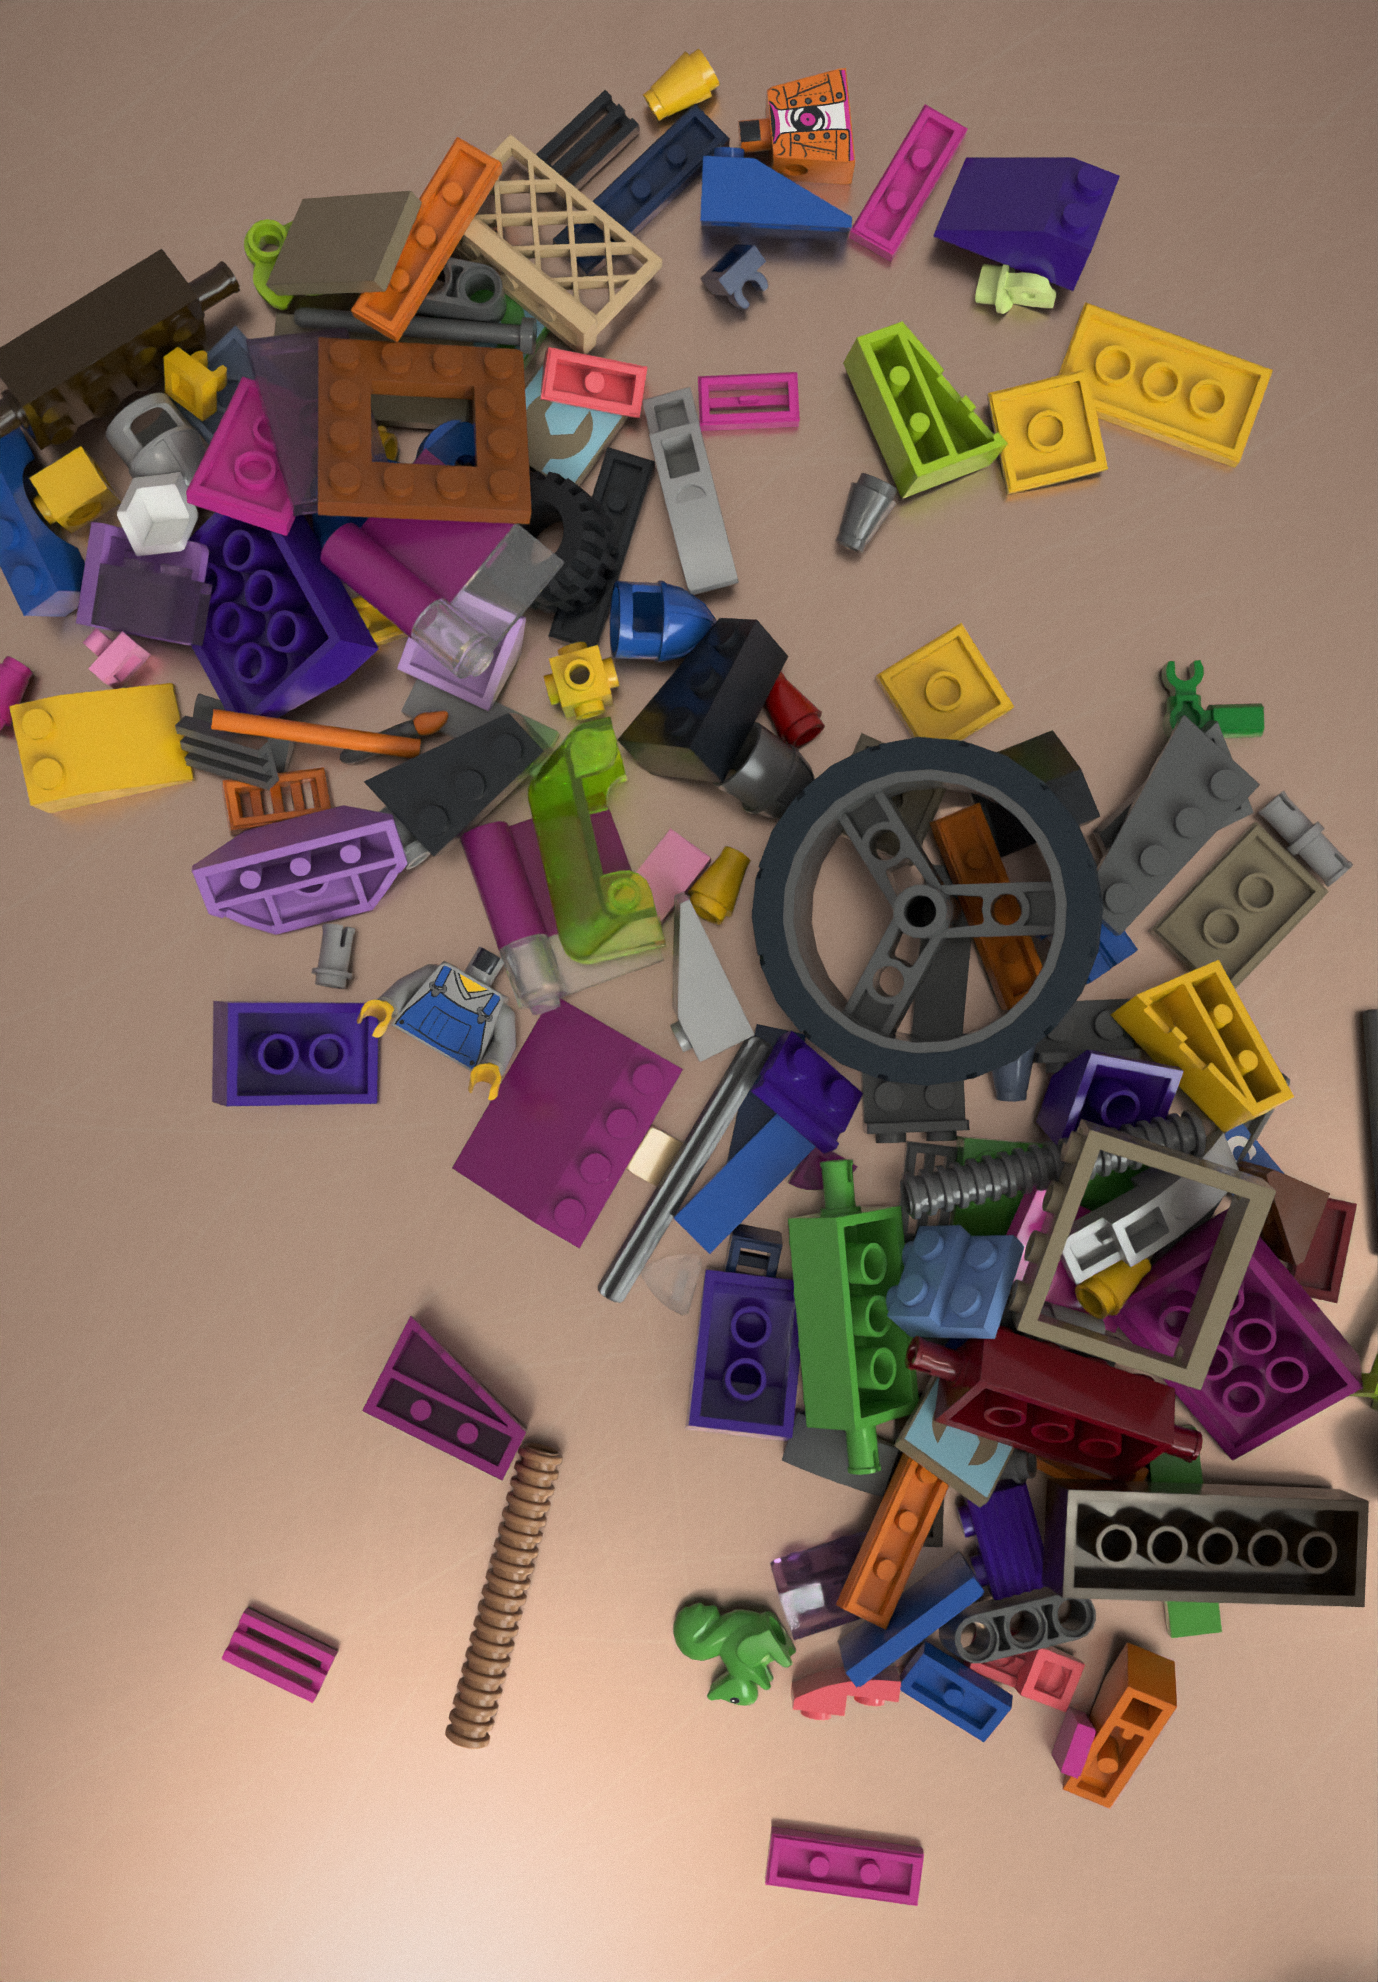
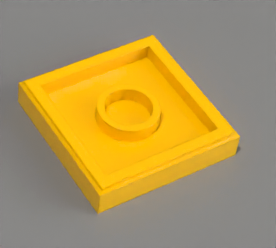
M1087 368L987 394L994 434L998 431L1008 443L999 454L1007 495L1104 472L1108 469Z
M962 623L885 669L875 677V680L912 738L925 737L963 741L1014 708L1011 700Z

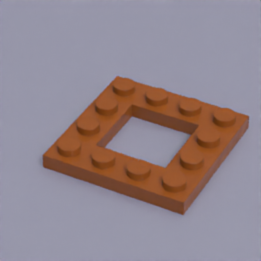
M318 337V515L530 524L531 492L523 352L520 349ZM371 394L473 400L475 467L372 462Z

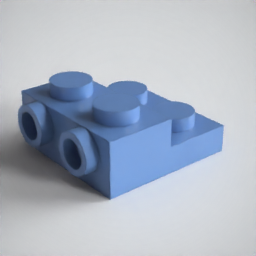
M961 1225L919 1226L915 1240L907 1242L903 1248L902 1260L905 1268L899 1284L892 1286L887 1293L886 1305L889 1311L887 1316L910 1337L917 1335L929 1338L995 1339L1025 1246L1014 1235L971 1236Z

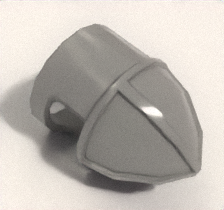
M161 392L146 395L126 406L111 421L105 435L108 442L129 468V474L132 478L181 472L187 488L206 452L196 428L190 426L169 396ZM153 408H163L159 417L150 426L136 435L132 432L131 423L135 418Z

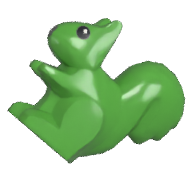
M699 1602L690 1607L683 1608L677 1614L673 1624L675 1642L682 1654L698 1661H705L720 1656L727 1668V1671L719 1676L710 1686L707 1698L711 1701L722 1699L741 1706L754 1704L758 1698L757 1685L764 1690L771 1688L770 1682L774 1677L768 1664L776 1661L784 1668L793 1665L790 1656L796 1653V1648L773 1612L757 1613L745 1609H736L721 1615L716 1606H704Z

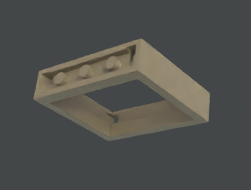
M1081 1119L1077 1132L1071 1131L1068 1142L1063 1143L1060 1159L1065 1162L1059 1181L1052 1180L1046 1190L1042 1210L1047 1212L1041 1231L1033 1230L1027 1242L1024 1259L1029 1264L1023 1280L1016 1279L1010 1290L1012 1296L1007 1309L1011 1311L1010 1315L1018 1331L1201 1390L1276 1190L1263 1178ZM1100 1150L1234 1194L1173 1357L1040 1314Z

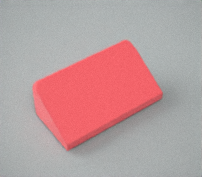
M548 347L545 351L540 400L639 419L647 367Z

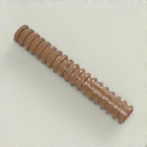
M525 1443L519 1446L518 1454L522 1458L521 1460H516L514 1469L518 1473L512 1476L510 1480V1485L514 1489L513 1491H508L506 1495V1500L510 1504L504 1507L502 1511L505 1521L500 1522L498 1526V1532L501 1534V1537L495 1539L493 1546L497 1552L491 1554L489 1561L493 1568L487 1570L485 1578L489 1583L483 1585L481 1592L485 1599L479 1601L477 1609L481 1614L475 1616L473 1622L477 1630L471 1632L469 1641L473 1645L467 1647L465 1653L469 1661L464 1662L461 1668V1672L465 1677L459 1678L457 1688L460 1692L455 1694L453 1704L457 1708L450 1711L449 1720L451 1724L447 1725L445 1736L453 1744L463 1748L480 1749L489 1745L490 1735L487 1732L493 1729L495 1722L491 1716L497 1714L499 1707L496 1700L501 1698L503 1691L499 1685L505 1683L507 1676L503 1669L509 1667L511 1660L507 1653L512 1652L515 1643L511 1638L517 1636L519 1629L515 1622L520 1621L523 1614L519 1606L525 1605L527 1599L523 1590L529 1589L531 1580L527 1575L532 1574L535 1568V1564L531 1559L537 1558L539 1549L535 1544L541 1542L543 1533L539 1528L546 1525L547 1518L543 1513L550 1510L551 1502L547 1498L552 1496L555 1491V1487L551 1482L558 1479L559 1471L555 1467L561 1464L563 1456L558 1450L542 1444Z

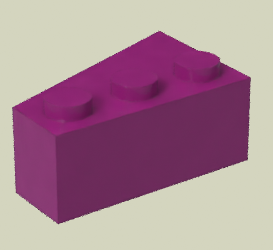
M413 1316L409 1317L362 1410L502 1481L527 1431Z

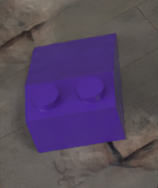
M966 157L933 237L1009 265L1025 273L1038 274L1047 278L1053 284L1074 291L1092 251L1120 176L1073 157Z
M213 1001L212 1102L226 1107L377 1104L378 1038L373 1037L372 1034L378 1026V1019L373 1016H367L360 1024H357V1017L365 1003Z
M705 1270L685 1429L788 1441L793 1437L800 1364L793 1280Z

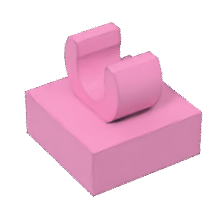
M95 628L83 642L98 656L97 660L88 669L113 689L122 688L151 656L147 650L123 631L113 641L106 634Z

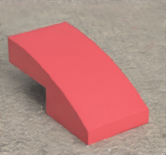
M1010 1627L1012 1636L1020 1632ZM1053 1646L985 1663L973 1664L966 1660L963 1662L966 1667L982 1676L1014 1687L1021 1696L1063 1712H1067L1085 1667L1083 1661Z

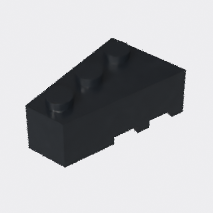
M719 618L617 741L650 774L723 783L789 656L757 619Z
M507 713L364 781V783L430 854L436 857L447 854L457 845L464 833L473 829L554 750L520 714Z

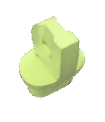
M983 264L975 295L976 303L995 305L996 312L1001 314L1007 313L1013 304L1053 308L1056 298V292L1052 289L1047 278L1034 273H1015V268L1005 264L1003 266Z

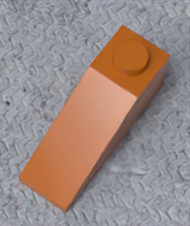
M1126 1643L1107 1673L1090 1713L1089 1720L1094 1726L1096 1734L1081 1776H1078L1077 1779L1065 1775L1063 1790L1109 1809L1111 1808L1177 1708L1175 1661L1131 1643Z

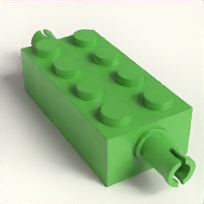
M853 1159L828 1160L820 1162L825 1207L820 1208V1213L788 1218L806 1425L808 1428L845 1430L848 1473L855 1475L873 1474L876 1471H881L876 1425L910 1415L919 1401L916 1370L907 1369L905 1366L906 1352L913 1337L906 1334L887 1316L889 1311L886 1305V1296L889 1289L899 1284L905 1268L902 1260V1252L905 1246L901 1206L861 1207V1205H856L852 1169Z

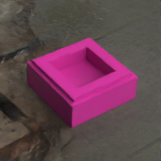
M1072 1707L1067 1709L1051 1755L1061 1773L1078 1779V1776H1081L1096 1731L1086 1713Z

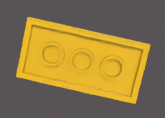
M1085 302L1058 375L1088 369L1096 413L1099 419L1235 468L1242 457L1273 370Z

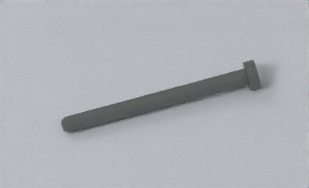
M301 307L295 310L294 321L301 328L383 335L356 319L351 311ZM414 316L402 336L520 346V351L523 354L534 355L537 342L536 318L523 317L521 325Z

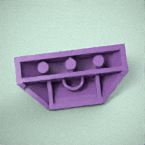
M342 805L245 830L192 866V873L210 915L219 918L225 916L242 925L277 935L373 910L390 888L398 873H401L408 863L392 814Z

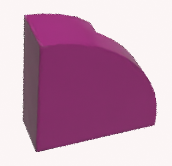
M815 1147L798 1164L788 1183L800 1189L822 1190L823 1180L820 1162L845 1158L833 1151L823 1154ZM854 1164L852 1165L853 1172L858 1167Z

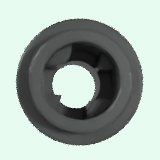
M861 473L857 483L851 482L839 527V534L835 541L851 550L863 553L866 545L869 544L895 507L896 502L893 499L897 489L877 477Z

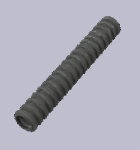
M1193 1110L1183 1111L1181 1117L1177 1113L1168 1114L1165 1120L1162 1117H1153L1150 1124L1146 1120H1140L1136 1122L1135 1127L1129 1123L1122 1124L1119 1129L1120 1132L1187 1154L1190 1152L1193 1156L1202 1155L1206 1147V1134L1203 1123ZM1060 1138L1058 1144H1055L1053 1141H1046L1043 1143L1042 1148L1037 1144H1032L1028 1146L1025 1152L1022 1148H1014L1011 1155H1008L1005 1151L997 1152L994 1159L990 1155H983L980 1158V1162H977L974 1158H969L965 1160L962 1166L959 1162H952L949 1165V1169H945L942 1165L934 1166L931 1173L927 1169H920L917 1176H913L910 1172L903 1173L900 1180V1191L905 1210L912 1219L916 1220L921 1218L922 1212L933 1216L937 1214L940 1208L944 1212H951L954 1205L964 1209L968 1208L971 1201L975 1205H982L985 1203L986 1198L993 1202L999 1201L1002 1194H1005L1007 1198H1013L1017 1195V1191H1021L1025 1195L1031 1194L1033 1187H1036L1039 1191L1047 1190L1052 1180L1059 1181L1065 1162L1060 1159L1063 1143H1067L1069 1138ZM1100 1150L1089 1180H1093L1096 1173L1101 1177L1109 1176L1111 1170H1114L1115 1173H1124L1127 1166L1132 1170H1137L1142 1167V1163Z

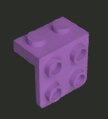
M91 521L76 624L120 633L123 631L126 634L191 645L196 637L209 557L208 547L202 543L188 541L185 549L179 552L136 556L123 528Z

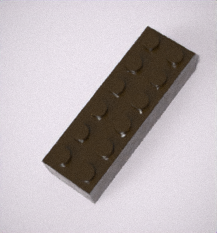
M1047 1478L1042 1583L1060 1597L1073 1599L1365 1607L1369 1501L1341 1489Z

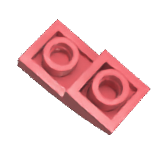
M889 1665L864 1685L856 1688L845 1673L844 1666L831 1668L792 1682L790 1692L792 1707L795 1710H801L800 1713L807 1718L828 1720L831 1718V1714L845 1715L847 1695L854 1696L856 1702L868 1706H882L885 1704V1701L899 1702L901 1680L896 1666Z

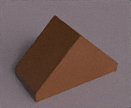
M1246 1161L1238 1163L1239 1171L1263 1178L1276 1190L1260 1237L1279 1260L1295 1266L1304 1262L1330 1193L1270 1168Z

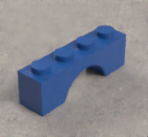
M19 427L0 439V567L23 616L66 617L78 608L85 562L77 547L59 538L42 522L26 496L23 486V471L25 466L32 462L35 457Z

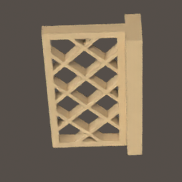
M510 134L490 156L500 161L502 165L513 156L528 169L529 180L499 181L498 178L488 194L495 197L496 214L475 215L454 251L466 261L492 267L499 274L506 295L576 353L587 355L596 345L597 335L661 269L663 259ZM534 174L539 178V180H534ZM530 193L531 213L501 214L500 194ZM536 193H558L566 201V211L537 212ZM572 206L575 207L578 211H572ZM594 223L603 231L604 243L575 244L574 224ZM567 224L569 244L539 245L538 225ZM532 226L533 245L512 246L503 239L502 227ZM490 227H497V233ZM612 255H633L644 265L634 275H613ZM605 256L607 276L578 277L576 257ZM570 257L571 277L550 278L541 270V258ZM535 258V264L532 263L529 259ZM608 288L609 302L595 315L580 302L579 289ZM614 288H621L615 295ZM566 290H573V296Z

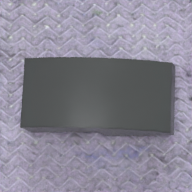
M805 1411L797 1413L794 1421L793 1437L788 1440L781 1461L836 1483L884 1497L901 1451L894 1444L877 1437L881 1471L864 1475L849 1474L847 1470L848 1455L845 1430L808 1428Z

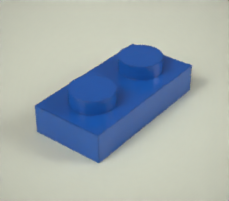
M926 1641L899 1674L901 1680L900 1691L982 1742L987 1740L1012 1709L1013 1695Z

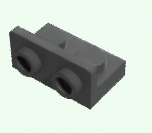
M1130 999L1076 1001L1059 1025L1036 1044L1033 1063H1045L1046 1073H1057L1087 1049L1141 1059V1049H1135L1134 1039L1111 1016L1113 1012Z
M861 1072L863 1132L875 1134L876 1143L906 1142V1133L926 1132V1141L957 1140V1131L970 1130L969 1120L965 1117L964 1081L925 1086L885 1081Z

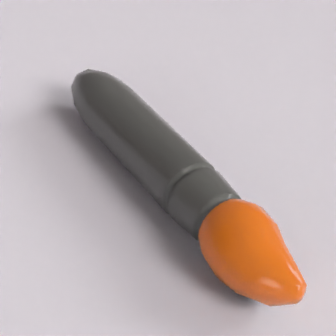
M446 711L424 712L418 714L414 720L402 722L378 733L408 738L431 735L439 731L447 723L449 714ZM344 749L340 754V760L342 763L352 764L364 761L378 754Z

